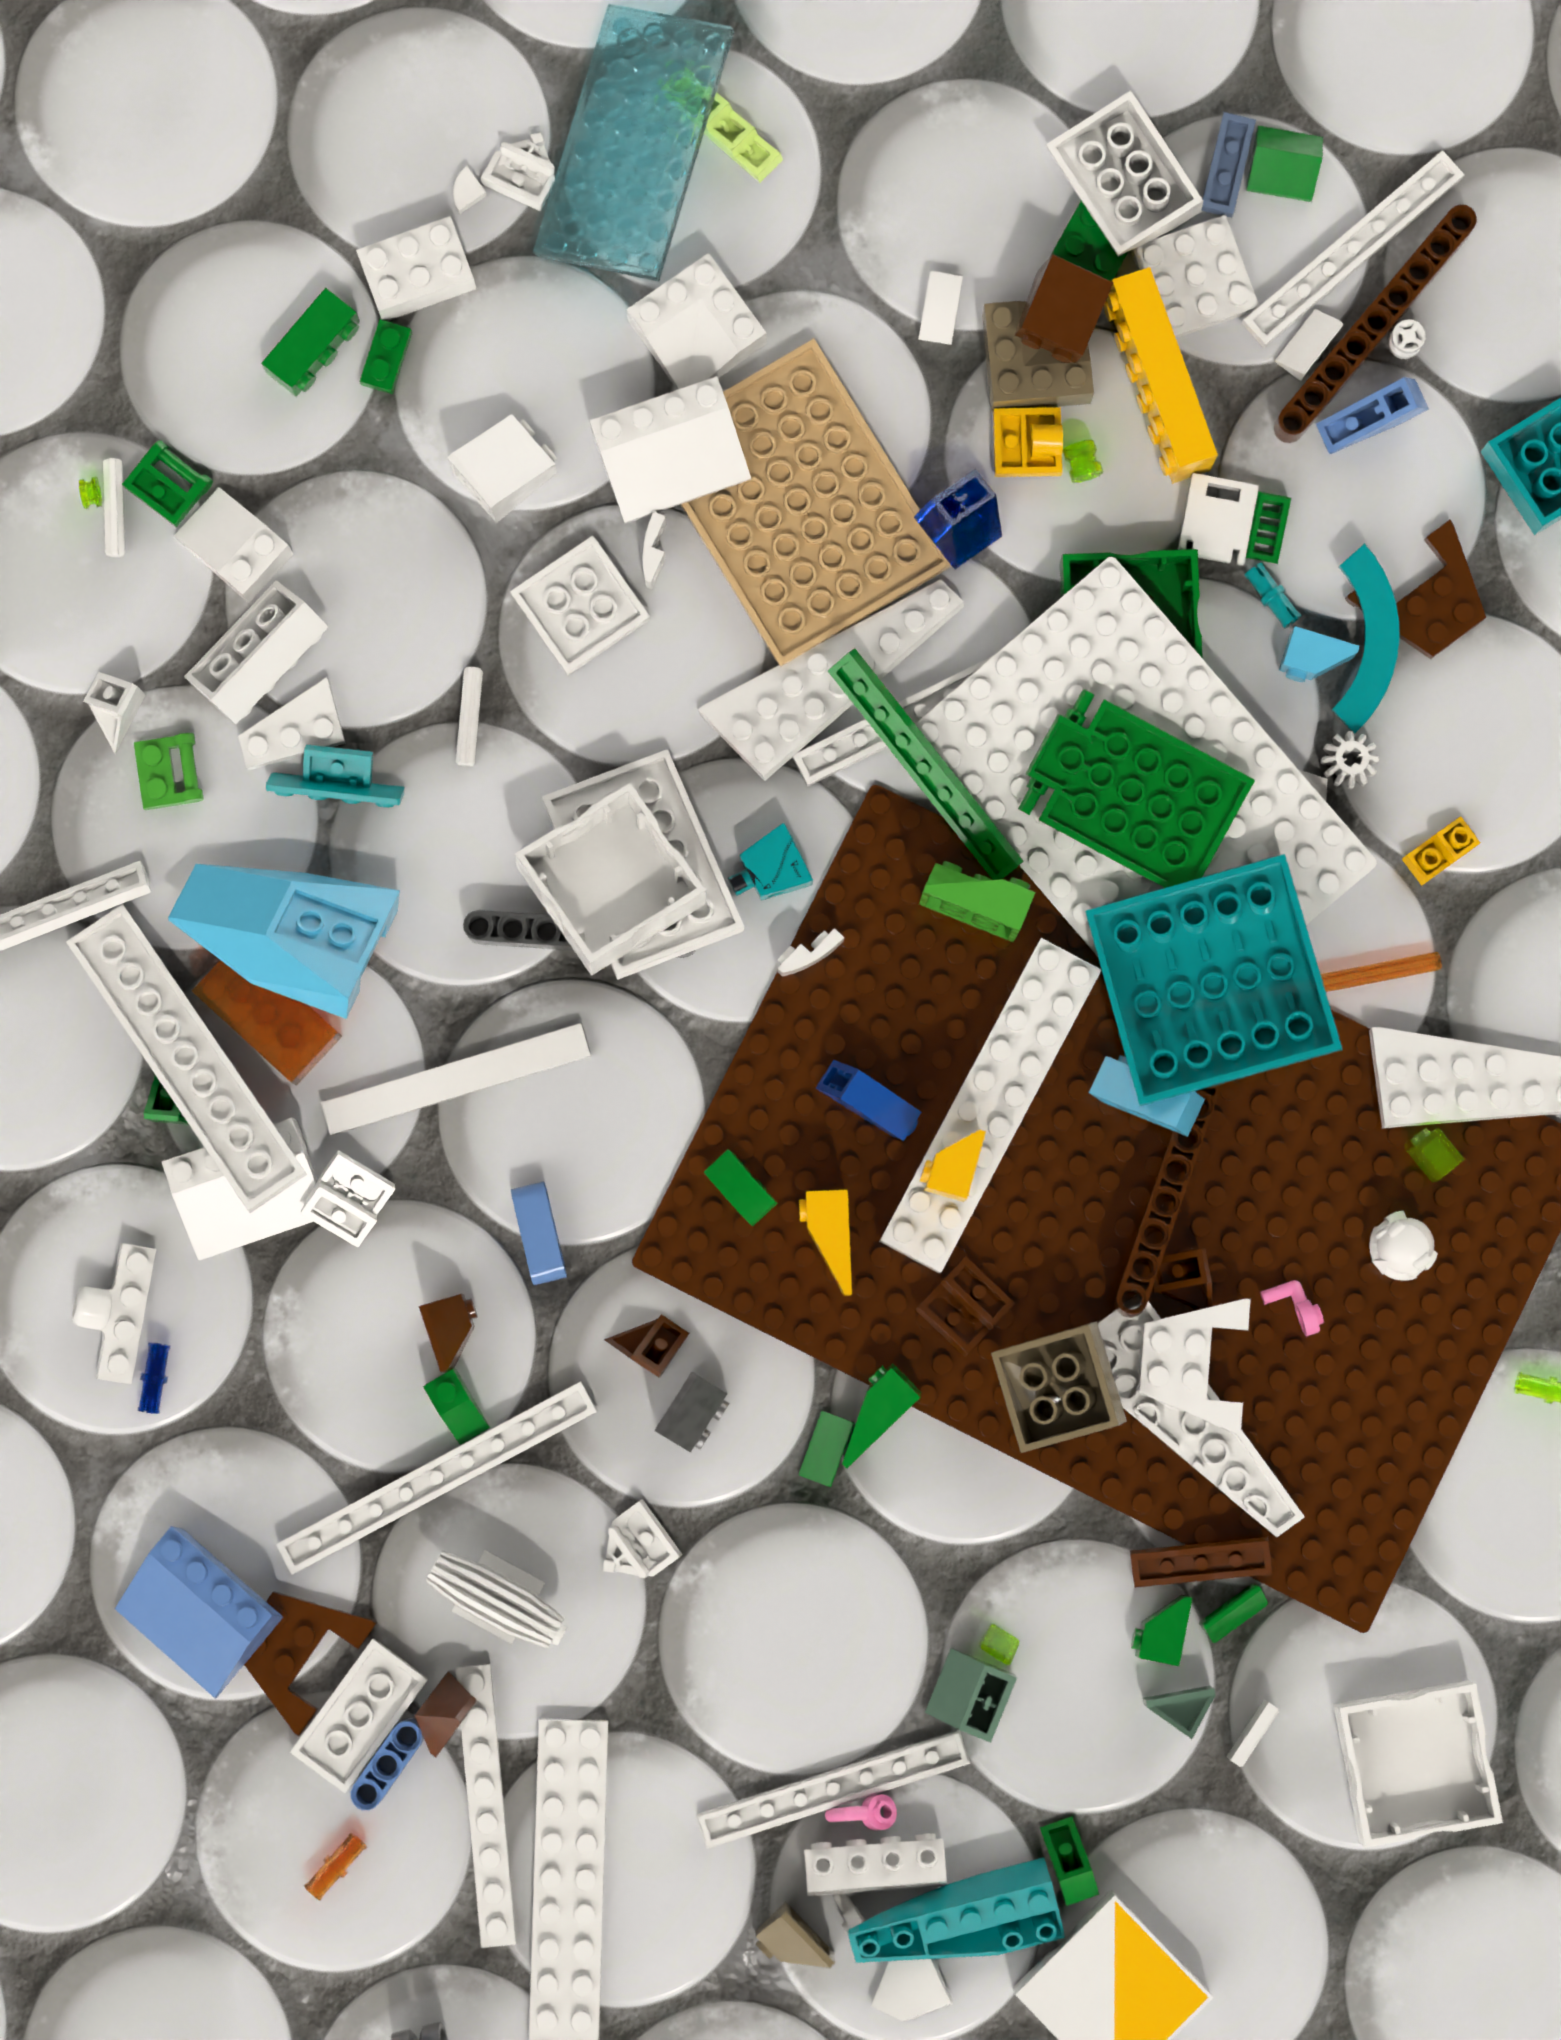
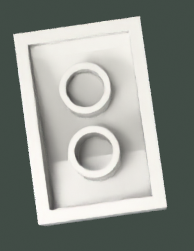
M219 487L174 535L181 544L248 603L293 555L287 543Z

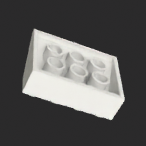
M1132 91L1127 92L1046 144L1047 149L1117 256L1175 229L1202 210V197Z
M717 376L589 420L592 434L624 523L651 515L653 511L660 512L751 480L736 429Z
M289 1118L274 1123V1126L308 1175L251 1214L246 1210L205 1147L162 1161L172 1196L199 1261L314 1222L300 1213L317 1179L296 1119Z

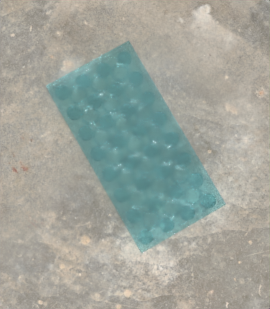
M608 4L533 249L536 256L660 281L733 39L734 31L731 26Z

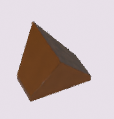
M1202 1248L1163 1256L1153 1286L1154 1292H1160L1197 1310L1213 1307L1212 1279L1206 1249Z
M661 1314L656 1320L604 1340L660 1378L686 1340L689 1332Z
M449 1671L415 1714L429 1752L435 1758L477 1701Z

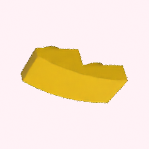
M1460 816L1403 857L1402 860L1422 886L1481 842Z

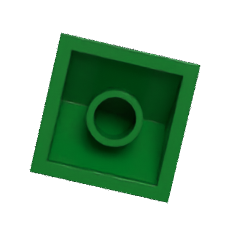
M1258 125L1246 191L1312 202L1323 159V137Z

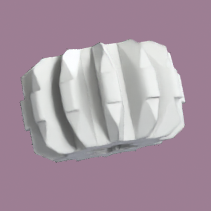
M1352 731L1346 733L1345 740L1339 734H1336L1332 738L1334 745L1326 744L1323 748L1330 756L1322 757L1321 764L1331 765L1324 772L1325 777H1330L1335 773L1337 778L1334 780V785L1339 786L1346 779L1347 789L1354 788L1355 780L1358 784L1364 786L1368 782L1366 775L1373 777L1377 772L1371 765L1379 762V756L1369 755L1376 748V745L1371 743L1365 747L1363 743L1366 740V735L1361 734L1357 741H1354ZM1349 753L1356 757L1353 762H1357L1351 767L1344 763L1347 759H1343Z

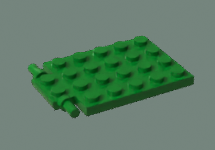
M1082 689L1073 708H1068L1064 717L1057 714L1025 775L1031 777L1026 786L1029 789L1018 810L1030 815L1040 795L1044 796L1050 787L1054 792L1038 819L1042 823L1163 888L1202 878L1255 779L1105 699L1101 703L1088 729L1082 727L1086 720L1084 714L1095 696L1093 693Z

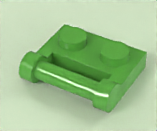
M182 733L171 737L134 742L144 810L204 800L203 791L198 787L193 745L196 743L194 733ZM176 748L180 750L185 791L179 793L176 790L171 749Z

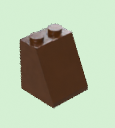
M1052 254L1037 271L1015 336L1021 338V342L1030 348L1040 349L1041 347L1052 352V357L1060 362L1076 363L1085 352L1113 282Z

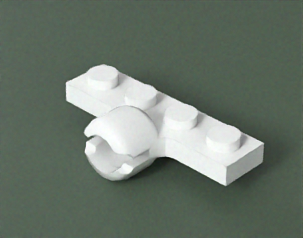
M120 1243L116 1271L111 1288L105 1290L84 1286L76 1293L72 1311L74 1324L78 1327L97 1329L103 1333L96 1379L132 1384L156 1249Z

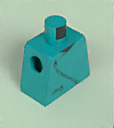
M785 823L776 827L742 852L739 856L744 870L728 877V881L736 896L755 888L761 901L813 885V879Z

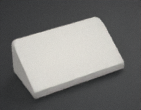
M1315 309L1275 362L1302 381L1341 331L1344 324L1338 319Z

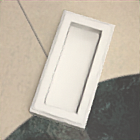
M1264 1699L1226 1757L1239 1767H1243L1279 1713V1709Z

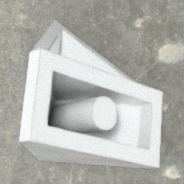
M98 672L83 702L87 703L91 708L112 750L116 754L146 695L133 683Z

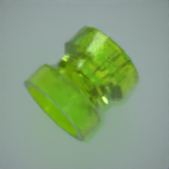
M1094 440L1079 441L1063 449L1065 460L1070 462L1071 469L1069 475L1072 483L1089 481L1104 473L1101 462L1097 461L1095 457L1097 448Z

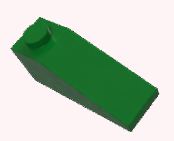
M893 1363L887 1369L883 1365L880 1366L868 1378L871 1385L867 1389L842 1462L846 1469L921 1398L922 1392Z

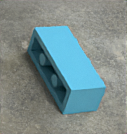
M1106 1056L1089 1091L1092 1096L1105 1104L1187 1137L1205 1101L1203 1097L1193 1091L1140 1106L1128 1062L1124 1056H1120L1118 1060Z

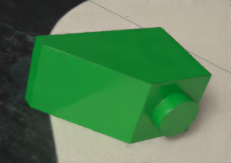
M451 1369L423 1386L438 1414L460 1445L490 1428L457 1369Z
M1180 1595L1143 1620L1140 1629H1134L1131 1649H1136V1657L1180 1666L1192 1597Z
M1073 1817L1040 1827L1066 1906L1099 1895L1095 1877Z

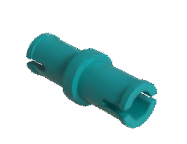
M1262 562L1246 572L1244 576L1262 597L1260 602L1263 606H1268L1284 629L1301 618L1302 615L1284 594L1286 589L1282 585H1277Z

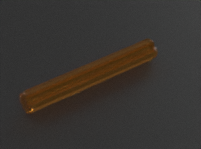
M1432 952L1323 973L1321 977L1325 991L1329 992L1438 971L1442 968V961L1439 952Z

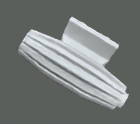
M484 1550L478 1563L442 1551L426 1579L428 1584L455 1604L452 1612L510 1644L514 1642L515 1638H519L545 1648H549L551 1642L558 1646L567 1629L562 1624L565 1617L538 1597L545 1582L487 1550Z

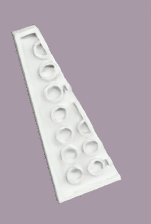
M940 579L827 639L782 667L778 665L704 704L698 709L699 714L766 781L853 705L848 696L828 673V670L855 648L881 680L964 607V602Z
M1372 1027L1369 1030L1382 1128L1561 1114L1560 1056L1382 1027Z
M1135 1295L1123 1305L1128 1309H1137L1141 1303L1140 1297ZM1149 1301L1143 1312L1137 1317H1124L1116 1309L1099 1321L1098 1327L1123 1408L1275 1537L1280 1536L1305 1517L1242 1430L1241 1434H1234L1138 1392L1143 1323L1161 1319ZM1208 1384L1207 1399L1220 1401Z

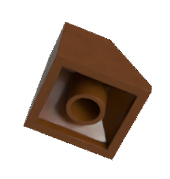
M458 1294L419 1306L440 1372H448L455 1368L475 1327L473 1319L478 1318L472 1299L466 1300L464 1294Z

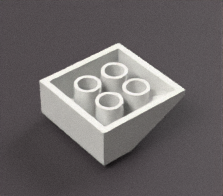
M709 253L626 309L628 322L677 390L716 376L719 378L767 344L766 331Z

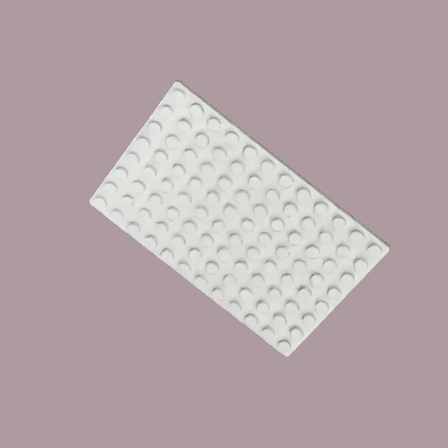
M1114 557L1105 559L915 723L1023 859L1024 862L1020 864V867L1096 955L1097 951L1086 910L1164 888L1039 821L1038 819L1054 792L1050 787L1044 796L1040 795L1030 815L1018 810L1029 789L1026 786L1031 777L1025 775L1057 714L1064 717L1068 708H1073L1082 689L1095 695L1084 714L1086 720L1082 727L1088 729L1101 703L1105 699L1255 779L1203 877L1285 854L1307 925L1375 868L1377 864L1373 855Z

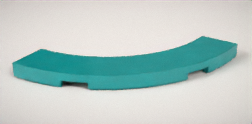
M1365 543L1339 566V569L1347 577L1356 593L1362 608L1365 624L1364 649L1360 667L1348 691L1331 709L1353 734L1368 721L1383 699L1394 673L1400 640L1399 617L1392 587L1377 558Z

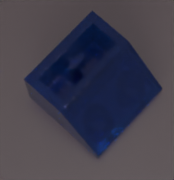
M976 469L930 499L914 516L915 520L955 570L1002 537L997 496Z

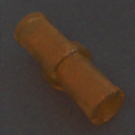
M350 1832L349 1836L331 1856L327 1855L323 1859V1866L304 1885L305 1889L321 1901L340 1877L344 1878L348 1874L347 1868L367 1848L365 1843Z

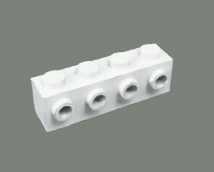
M935 1834L915 1835V1841L901 1842V1837L898 1836L884 1837L880 1839V1844L869 1845L866 1844L865 1839L846 1841L845 1847L833 1848L831 1842L813 1843L811 1844V1849L804 1850L808 1897L947 1885L943 1838L936 1839Z

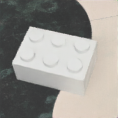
M451 216L356 250L379 314L384 321H390L476 289L472 272Z

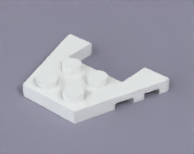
M1241 1299L1143 1323L1138 1392L1229 1432L1241 1434L1243 1403L1208 1400L1207 1389L1212 1328L1248 1330L1250 1299Z

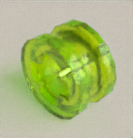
M92 477L89 482L85 481V479H79V491L84 509H89L92 504L102 507V494L98 478Z

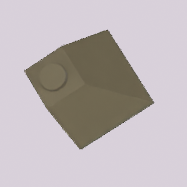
M786 1901L756 1930V1937L759 1939L756 1945L769 1959L775 1956L780 1962L831 1968L835 1964L834 1951Z

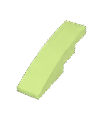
M687 68L681 69L661 89L663 94L696 127L758 182L761 183L783 161L781 153L757 134L755 127L733 111L727 100Z

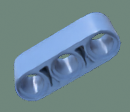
M545 1182L511 1189L514 1209L533 1285L567 1278Z
M406 1718L393 1728L355 1782L350 1798L356 1808L368 1811L374 1809L386 1796L421 1746L424 1737L416 1719ZM410 1726L416 1731L417 1740L415 1743L406 1744L401 1740L399 1734L402 1727ZM390 1755L396 1760L397 1768L395 1772L387 1773L381 1769L379 1765L381 1756ZM370 1784L376 1789L377 1797L374 1801L368 1802L361 1798L359 1794L361 1785Z

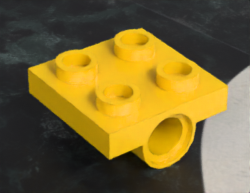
M1061 407L994 408L995 477L1062 476L1063 427L1061 424Z

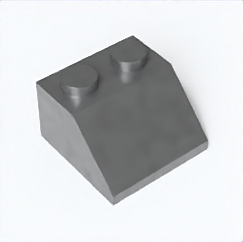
M691 1372L654 1431L689 1452L692 1451L694 1446L700 1450L711 1434L706 1429L711 1419L715 1418L719 1421L730 1404L724 1400L728 1393L695 1372Z

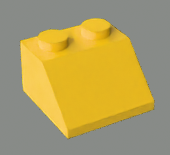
M979 1129L936 1153L932 1161L926 1160L920 1182L926 1183L924 1191L961 1202L966 1201L986 1131Z

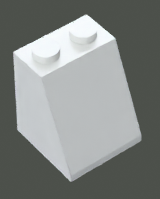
M512 414L447 457L455 477L495 523H498L557 473L554 463L557 458L546 444L540 447L532 438L535 432L524 419L518 422Z

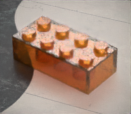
M221 960L192 990L198 998L296 1086L342 1037L310 1005L251 984Z

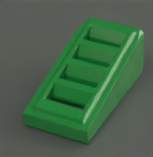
M1258 491L1245 558L1278 564L1291 497ZM1263 503L1280 506L1279 513L1262 510ZM1260 517L1278 519L1277 526L1259 523ZM1258 530L1274 532L1275 537L1274 539L1259 537L1257 532ZM1255 543L1273 546L1272 553L1255 550Z

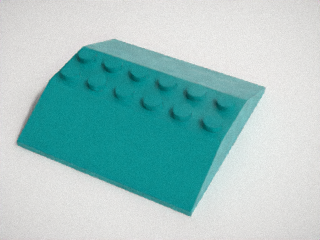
M1285 854L1085 911L1140 1106L1343 1050Z

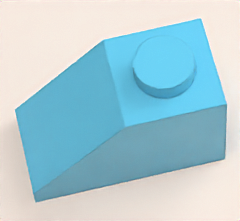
M1295 626L1290 632L1279 671L1285 672L1287 678L1297 682H1305V679L1313 680L1353 659L1358 653L1360 646Z

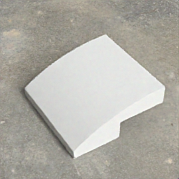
M337 1150L313 1187L300 1213L359 1247L377 1222V1214L396 1189L395 1184Z

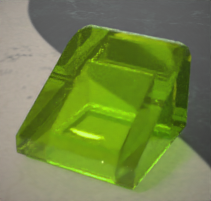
M991 1624L979 1642L980 1649L1006 1665L1011 1664L1019 1646V1640L995 1624Z

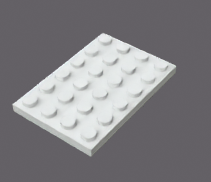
M668 749L542 796L543 804L553 828L556 829L575 821L591 806L631 783L656 818L666 840L680 852L706 889L705 905L611 963L617 980L744 931V924Z

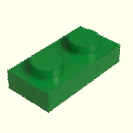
M379 320L359 381L362 386L393 395L413 333L411 328Z

